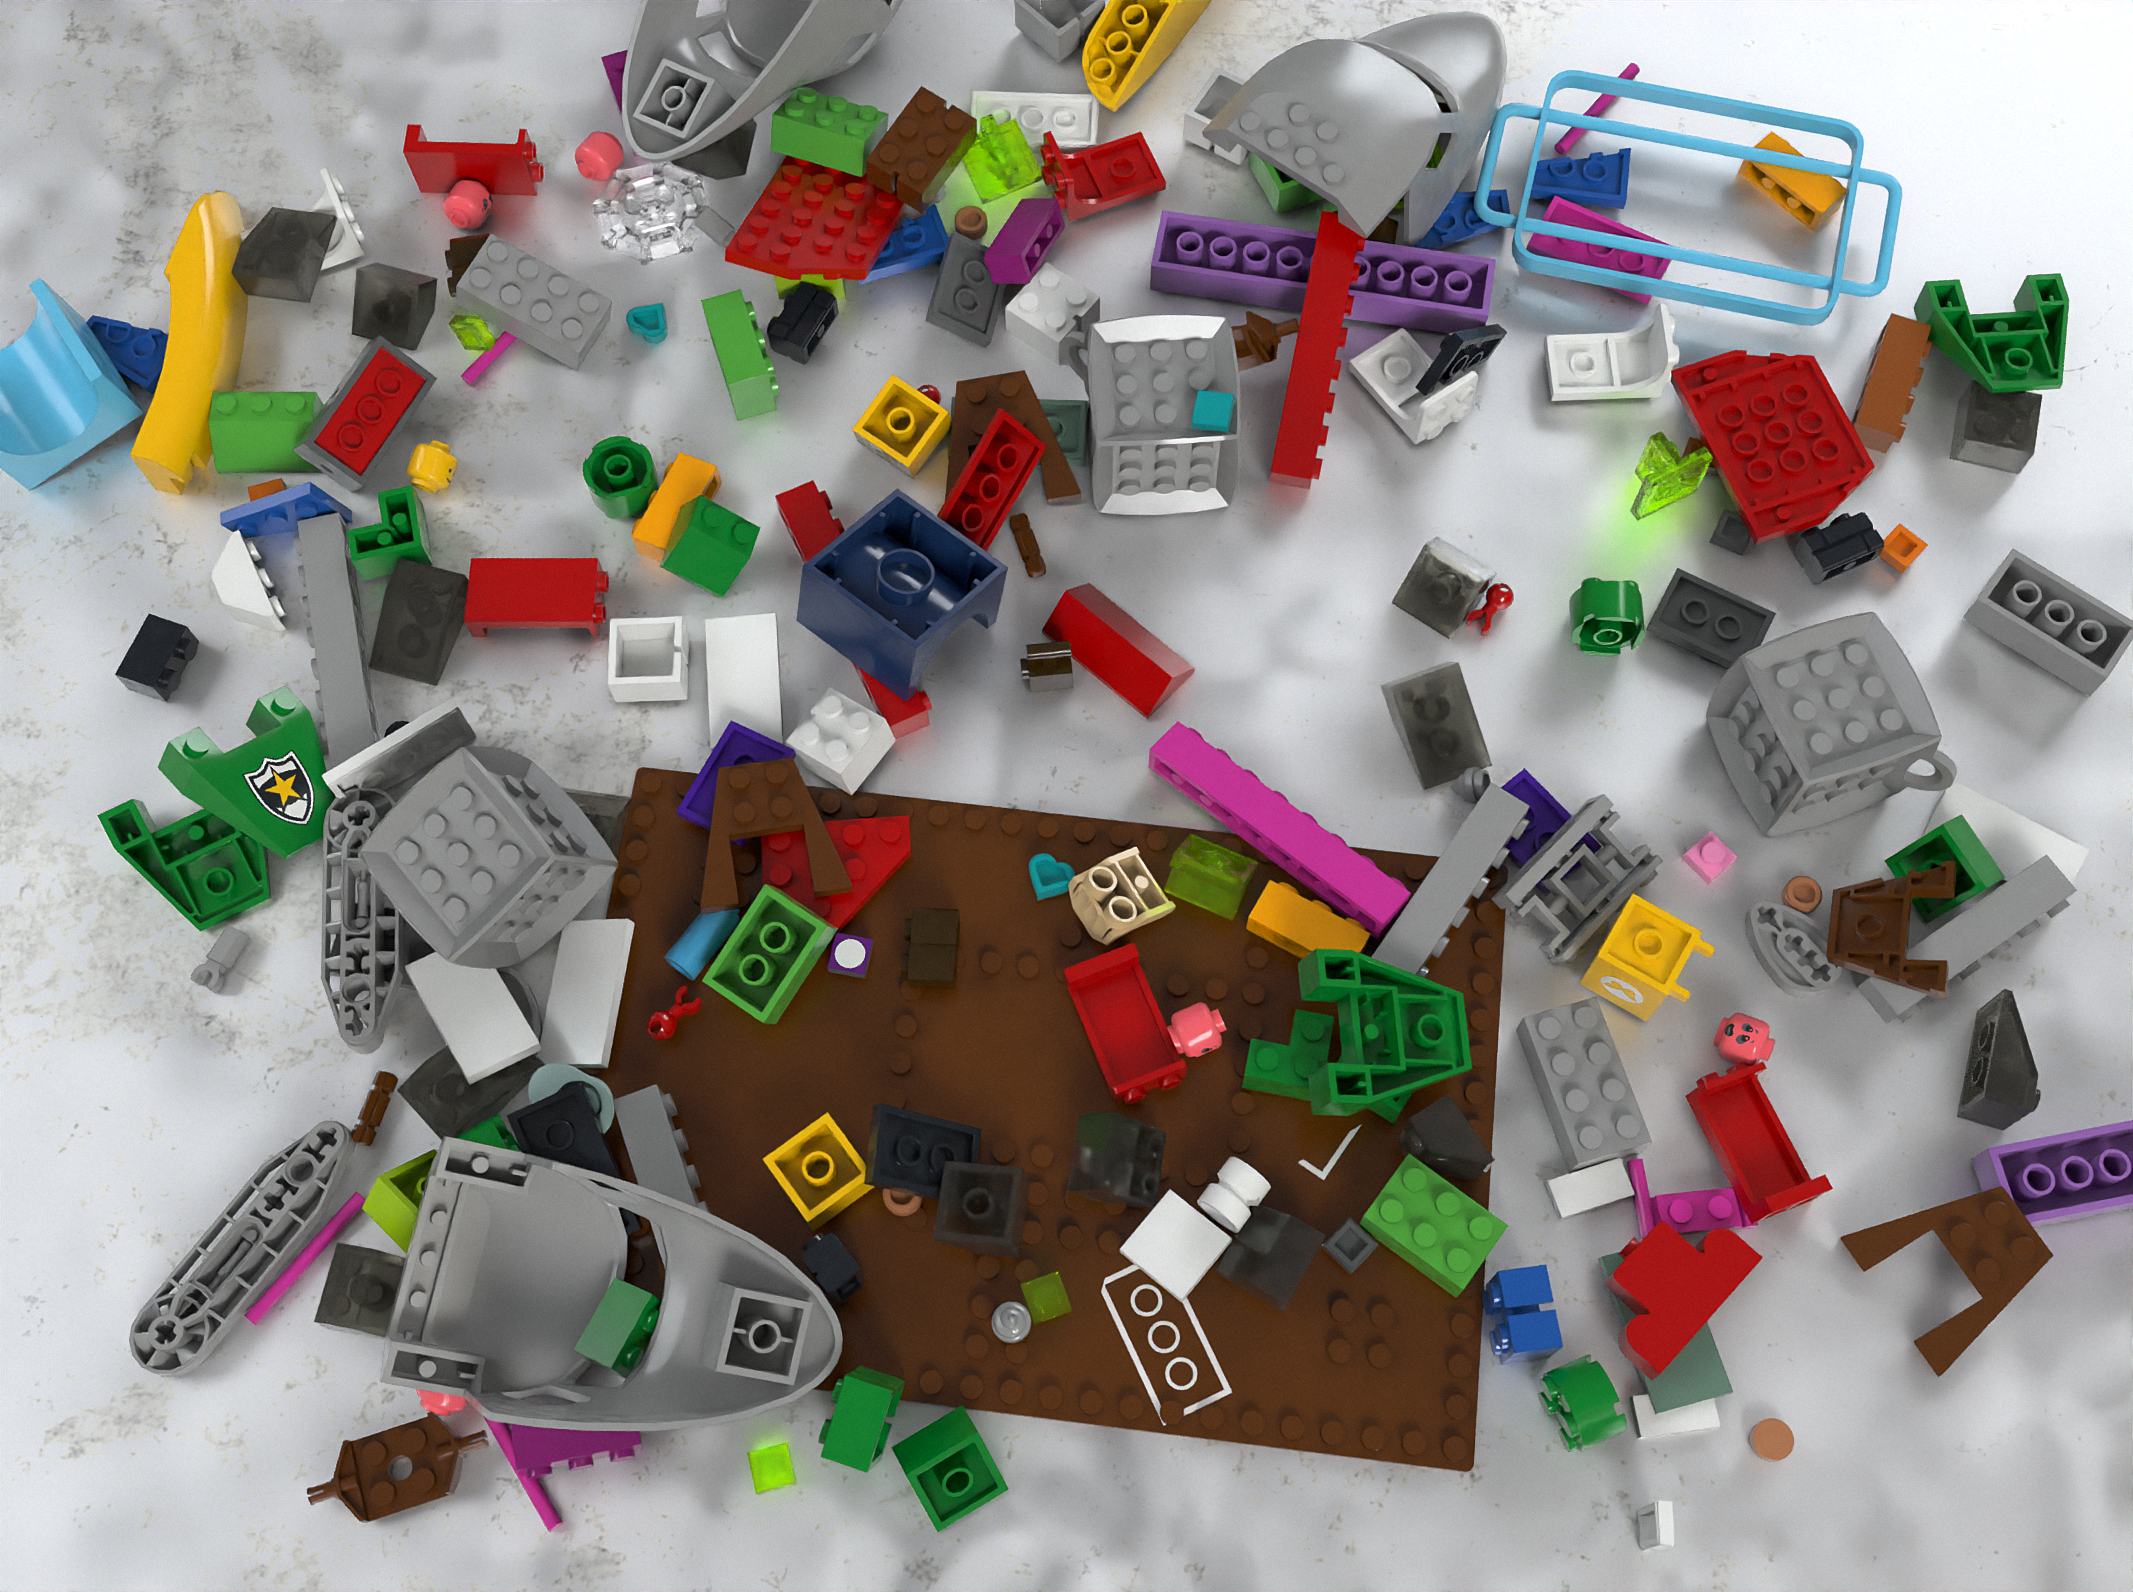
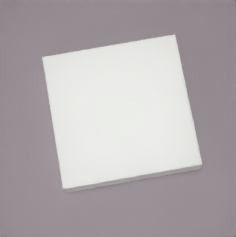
M1169 1189L1120 1248V1253L1180 1302H1183L1232 1242V1238Z

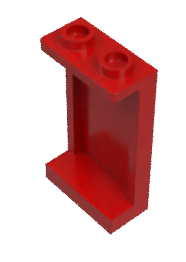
M407 125L403 153L421 193H450L457 182L471 180L483 184L488 189L490 195L537 196L538 184L544 180V167L542 162L537 160L536 144L531 142L527 129H519L518 141L515 144L427 141L421 125Z
M471 558L464 623L472 637H487L488 628H588L592 636H599L600 624L606 623L607 616L606 605L602 601L603 592H608L609 590L608 572L603 571L598 558Z
M1134 942L1063 969V981L1115 1104L1122 1101L1125 1104L1140 1101L1147 1096V1091L1160 1087L1161 1090L1173 1088L1182 1082V1077H1185L1187 1072V1065L1184 1060H1181L1141 968L1139 963L1140 955Z
M1744 1061L1725 1071L1727 1075L1719 1077L1717 1072H1713L1696 1081L1698 1087L1685 1097L1751 1224H1755L1811 1202L1833 1188L1826 1175L1811 1180L1757 1076L1767 1069L1764 1062L1749 1066Z

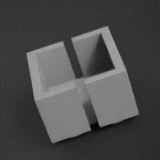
M1014 0L1015 26L1059 63L1080 47V40L1083 43L1086 42L1091 30L1105 9V1L1041 0L1042 9H1040V0Z

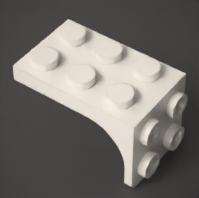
M327 167L320 169L326 184V190L316 204L300 212L240 233L262 291L364 255L360 241L365 240L358 221H354L356 220L354 217L355 212L348 196L341 197L345 195V191L338 175L331 177Z
M1667 303L1658 304L1654 316L1647 323L1629 331L1619 333L1546 335L1544 349L1551 401L1660 397L1665 384L1670 383L1673 366L1677 365L1679 361L1678 344H1673L1672 338L1675 320L1673 314L1668 312Z
M1403 327L1350 360L1348 366L1353 375L1415 445L1426 438L1428 440L1433 439L1443 430L1444 426L1452 421L1459 422L1468 415L1479 378L1474 371H1471L1455 382L1451 380L1443 385L1438 381L1434 386L1433 392L1424 396L1415 387L1431 366L1433 360Z

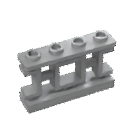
M1605 794L1588 799L1491 898L1500 909L1507 908L1511 912L1509 915L1514 920L1524 917L1529 911L1551 934L1539 948L1544 953L1548 952L1550 956L1547 959L1552 964L1561 962L1571 963L1576 960L1585 950L1582 945L1590 937L1598 936L1609 926L1607 919L1615 911L1618 913L1623 909L1631 894L1639 886L1641 888L1646 886L1657 876L1658 873L1655 869L1663 862L1659 855L1652 856L1649 853L1651 849L1646 844L1636 847L1630 853L1609 829L1621 816L1616 811L1612 812L1610 810L1614 804ZM1600 821L1590 833L1603 848L1596 855L1585 844L1575 846L1570 851ZM1613 858L1624 870L1635 867L1620 883L1606 868ZM1577 861L1600 884L1583 903L1560 880ZM1551 870L1541 881L1555 896L1546 906L1536 894L1526 896L1520 901ZM1565 908L1576 920L1585 918L1571 934L1557 918Z

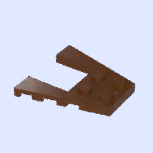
M1025 370L957 381L945 501L970 459L969 450L976 449L999 408L1005 410L1047 445L1040 458L1047 504L1082 498L1077 481Z
M793 757L719 767L700 903L701 914L739 909L730 840L804 830L815 898L852 892V883Z
M2003 1186L1847 1234L1840 1238L1863 1272L1933 1229L1981 1295V1300L1913 1341L1938 1377L1955 1362L2053 1257L2052 1252Z

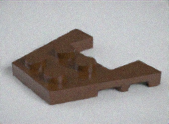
M1955 861L1942 862L1940 867L1922 872H1917L1916 869L1910 870L1906 876L1886 881L1878 878L1834 889L1826 952L1828 963L1940 999H1947L1948 961L1907 959L1912 899L1915 897L1954 898L1956 882Z

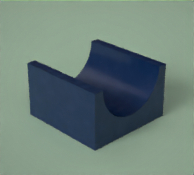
M897 488L803 565L796 621L907 702L915 695L921 676L938 648L960 624L971 617L988 629L996 622L1008 567Z

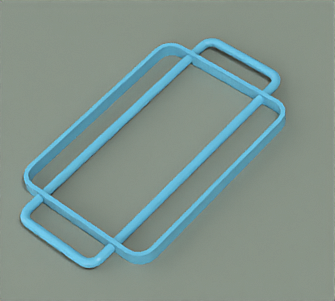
M1566 70L1558 73L1551 79L1547 87L1543 107L1523 103H1510L1503 105L1497 110L1490 129L1474 197V209L1477 216L1484 222L1515 229L1512 241V255L1516 263L1528 271L1796 325L1814 326L1824 322L1830 316L1839 293L1859 297H1872L1878 295L1886 288L1890 276L1901 208L1902 187L1898 180L1888 173L1860 168L1864 139L1859 129L1847 121L1580 70ZM1577 88L1836 137L1843 140L1850 147L1852 153L1851 164L1844 165L1549 108L1553 95L1561 89ZM1512 116L1539 120L1518 216L1493 211L1487 205L1505 123ZM1546 122L1848 179L1831 277L1525 217ZM1858 181L1883 186L1887 189L1889 195L1874 281L1869 284L1842 279ZM1523 230L1828 290L1827 304L1818 309H1807L1538 256L1524 248L1521 242V233Z

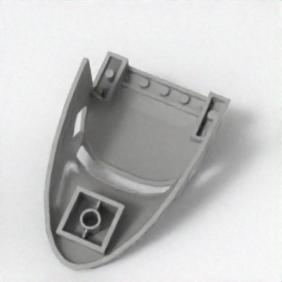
M642 0L630 39L623 74L622 120L630 146L642 159L648 162L660 163L695 153L719 141L750 121L793 88L832 77L857 63L878 42L896 15L903 0H722L719 12L701 17H696L699 0ZM721 31L735 53L749 63L764 70L757 78L732 70L709 56L698 38Z
M1462 11L1442 12L1413 18L1383 28L1355 41L1344 39L1308 41L1292 47L1267 62L1243 84L1202 131L1203 137L1229 153L1237 144L1241 145L1338 206V222L1365 239L1369 237L1404 196V246L1415 247L1420 239L1422 240L1452 199L1474 163L1491 129L1502 99L1507 67L1504 35L1498 24L1491 17L1477 12ZM1433 92L1443 97L1451 113L1441 112ZM1440 133H1452L1447 149L1436 168H1425L1433 154Z
M444 1136L426 1179L386 1331L380 1382L461 1396L487 1420L508 1424L583 1431H660L707 1427L747 1419L797 1400L818 1386L832 1372L842 1352L843 1337L837 1315L821 1289L783 1254L754 1235L702 1209L630 1182L531 1154ZM591 1180H595V1181H599V1182L605 1183V1184H607V1185H609V1186H611V1187H614V1188H616V1189H618V1190H620V1191L613 1190V1189H609V1188H605V1187H601V1186L597 1185L596 1183L592 1182ZM619 1207H622L655 1222L660 1228L666 1253V1269L659 1314L642 1360L620 1386L613 1388L576 1383L577 1379L592 1363L575 1352L574 1348L613 1279L616 1277L624 1281L627 1265V1234L619 1211ZM552 1395L577 1403L538 1405L520 1399Z

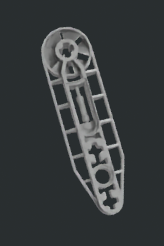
M362 786L345 791L344 795L347 798H335L327 809L324 819L321 980L341 1038L351 1050L359 1054H370L379 1049L383 1043L384 1033L403 979V916L396 908L395 917L384 916L386 894L372 876L363 859H358V847L363 845L381 821L375 809L386 803H389L393 808L396 803L388 793L375 787ZM367 798V802L360 801V799ZM332 845L337 850L336 853H332ZM332 866H341V885L331 888ZM367 876H371V914H370V918H369V911H368L369 883L366 882V877H367ZM356 877H360V882L357 884L358 911L357 919H355V880ZM331 900H341V920L331 922ZM395 928V952L384 951V931ZM331 934H340V955L330 957ZM395 963V971L390 986L384 987V966ZM361 964V968L364 971V973H362L358 965ZM330 969H340V991L333 993L330 986ZM369 991L365 999L355 1001L359 993ZM362 1021H363L364 1024L367 1026V1028H363V1023H362Z
M323 1121L317 1124L309 1133L259 1167L143 1306L132 1323L129 1337L132 1356L142 1368L162 1377H179L194 1371L210 1356L326 1214L347 1163L355 1151L356 1143L352 1139L351 1131L346 1126L337 1121ZM332 1138L338 1140L333 1147L328 1144ZM318 1153L325 1158L322 1162L315 1157ZM283 1164L266 1186L261 1188L259 1185L268 1174ZM313 1166L314 1169L311 1177L305 1181H300L302 1171L306 1167ZM291 1185L298 1189L296 1194L289 1190ZM255 1190L260 1192L241 1216L235 1220L233 1216ZM323 1192L317 1208L306 1221L303 1220L301 1217ZM282 1200L285 1205L279 1210L276 1205ZM228 1222L232 1223L231 1228L212 1251H207L208 1246ZM297 1222L301 1223L302 1226L281 1252L278 1253L275 1250ZM203 1254L206 1258L182 1285L179 1281ZM271 1254L276 1258L263 1274L251 1285L249 1280ZM217 1273H218V1274H219L218 1277H217V1278L214 1280V1282L208 1287V1284L213 1280V1278H214V1277L217 1275ZM225 1278L226 1280L217 1289V1291H214L216 1287L220 1284V1282ZM174 1287L178 1289L176 1294H169ZM246 1287L249 1291L226 1318L221 1315L240 1291ZM202 1294L208 1298L204 1304L197 1301ZM168 1304L169 1313L161 1315L160 1308ZM193 1305H195L198 1311L191 1315ZM218 1320L221 1322V1325L216 1330L215 1322ZM171 1331L177 1335L174 1340L170 1336ZM198 1334L204 1335L203 1341H197Z

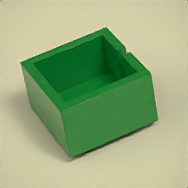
M859 1366L849 1374L847 1373L844 1379L839 1378L831 1398V1403L837 1404L831 1420H825L819 1435L818 1443L824 1445L820 1457L868 1473L882 1460L892 1427L891 1423L885 1422L886 1415L895 1417L906 1381L863 1366Z

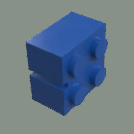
M1539 1265L1498 1271L1485 1285L1486 1290L1481 1293L1484 1312L1486 1315L1491 1314L1495 1325L1494 1330L1489 1332L1493 1354L1499 1355L1501 1365L1550 1358L1563 1347L1556 1309L1540 1311L1539 1304L1552 1303L1554 1301L1547 1266Z

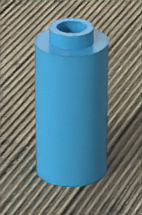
M736 909L709 914H701L700 912L664 956L665 960L682 975L695 980L739 925L741 919L737 914L740 910Z

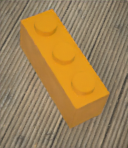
M1773 131L1754 146L1755 148L1805 157L1793 148L1788 141L1780 138ZM1743 159L1738 172L1812 232L1817 230L1839 210L1847 192V189L1831 176Z
M679 452L674 463L671 462L666 467L661 486L658 491L652 492L648 500V509L642 519L639 518L635 522L631 535L637 552L659 562L662 561L681 506L699 495L712 501L722 484L717 466Z
M1272 880L1268 882L1251 911L1246 926L1247 930L1301 959L1305 958L1316 948L1353 950L1362 954L1371 933L1365 931V927L1358 921L1351 918L1344 920L1333 914L1331 908L1317 900L1311 902L1300 896L1298 891L1291 885L1284 882L1277 884Z

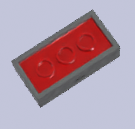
M381 335L377 336L364 347L292 451L348 491L353 492L362 488L437 378Z

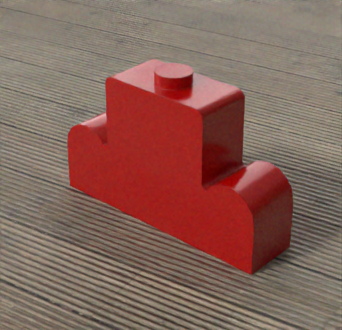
M1664 1221L1657 1223L1641 1242L1633 1237L1618 1254L1623 1259L1622 1263L1605 1281V1286L1637 1315L1624 1325L1618 1334V1345L1621 1352L1651 1381L1655 1379L1673 1361L1763 1257L1737 1234L1724 1228L1712 1230L1698 1242L1695 1248Z

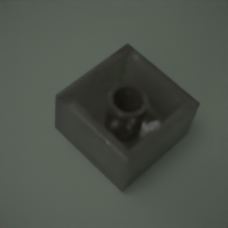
M1972 380L1958 401L1949 459L2019 474L2035 452L2042 395L2027 391L1990 393L1976 380Z

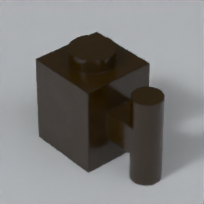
M1069 641L1026 645L1027 658L1020 659L1022 680L1029 679L1030 692L1073 688L1072 655Z

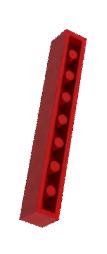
M1322 211L1299 324L1300 332L1297 335L1269 482L1305 489H1310L1312 479L1319 480L1323 459L1316 458L1318 446L1325 447L1329 426L1322 424L1324 414H1332L1336 393L1329 392L1331 380L1338 381L1342 360H1336L1335 358L1337 348H1345L1348 328L1342 327L1344 315L1351 316L1354 295H1349L1348 291L1350 283L1357 284L1361 263L1354 262L1356 251L1363 252L1366 240L1338 222V213Z
M814 480L775 496L779 514L804 564L845 531L839 518L833 520L829 512L833 509L831 501L825 490L819 492ZM852 662L876 713L886 719L895 739L930 725L928 711L932 710V705L924 690L918 692L916 689L915 695L905 702Z

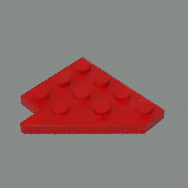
M909 815L823 822L852 883V892L817 898L814 896L804 830L761 836L763 886L767 884L777 887L838 928L836 933H839L912 855Z

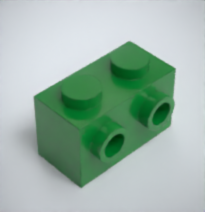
M615 1277L575 1346L574 1351L591 1363L626 1379L642 1360L656 1325L661 1301L653 1294Z

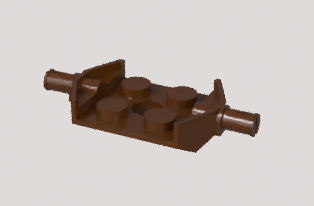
M1250 311L1245 312L1247 324L1231 327L1239 372L1276 360L1281 337L1300 332L1296 318L1272 324L1266 318Z
M429 1412L427 1417L354 1441L344 1440L333 1478L329 1482L307 1488V1495H311L308 1497L311 1505H315L335 1497L341 1500L360 1522L368 1523L455 1493L461 1478L463 1458L467 1457L466 1453L489 1447V1441L486 1440L488 1438L485 1430L465 1437H457L435 1413ZM408 1457L412 1462L411 1474L406 1479L398 1481L393 1476V1466L397 1460Z

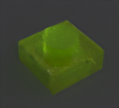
M455 315L448 323L465 350L490 351L496 343V340L488 330L487 324L479 316Z
M1058 1271L1021 1284V1289L1034 1325L1072 1311Z
M787 1442L747 1453L755 1494L760 1495L797 1485L790 1447Z

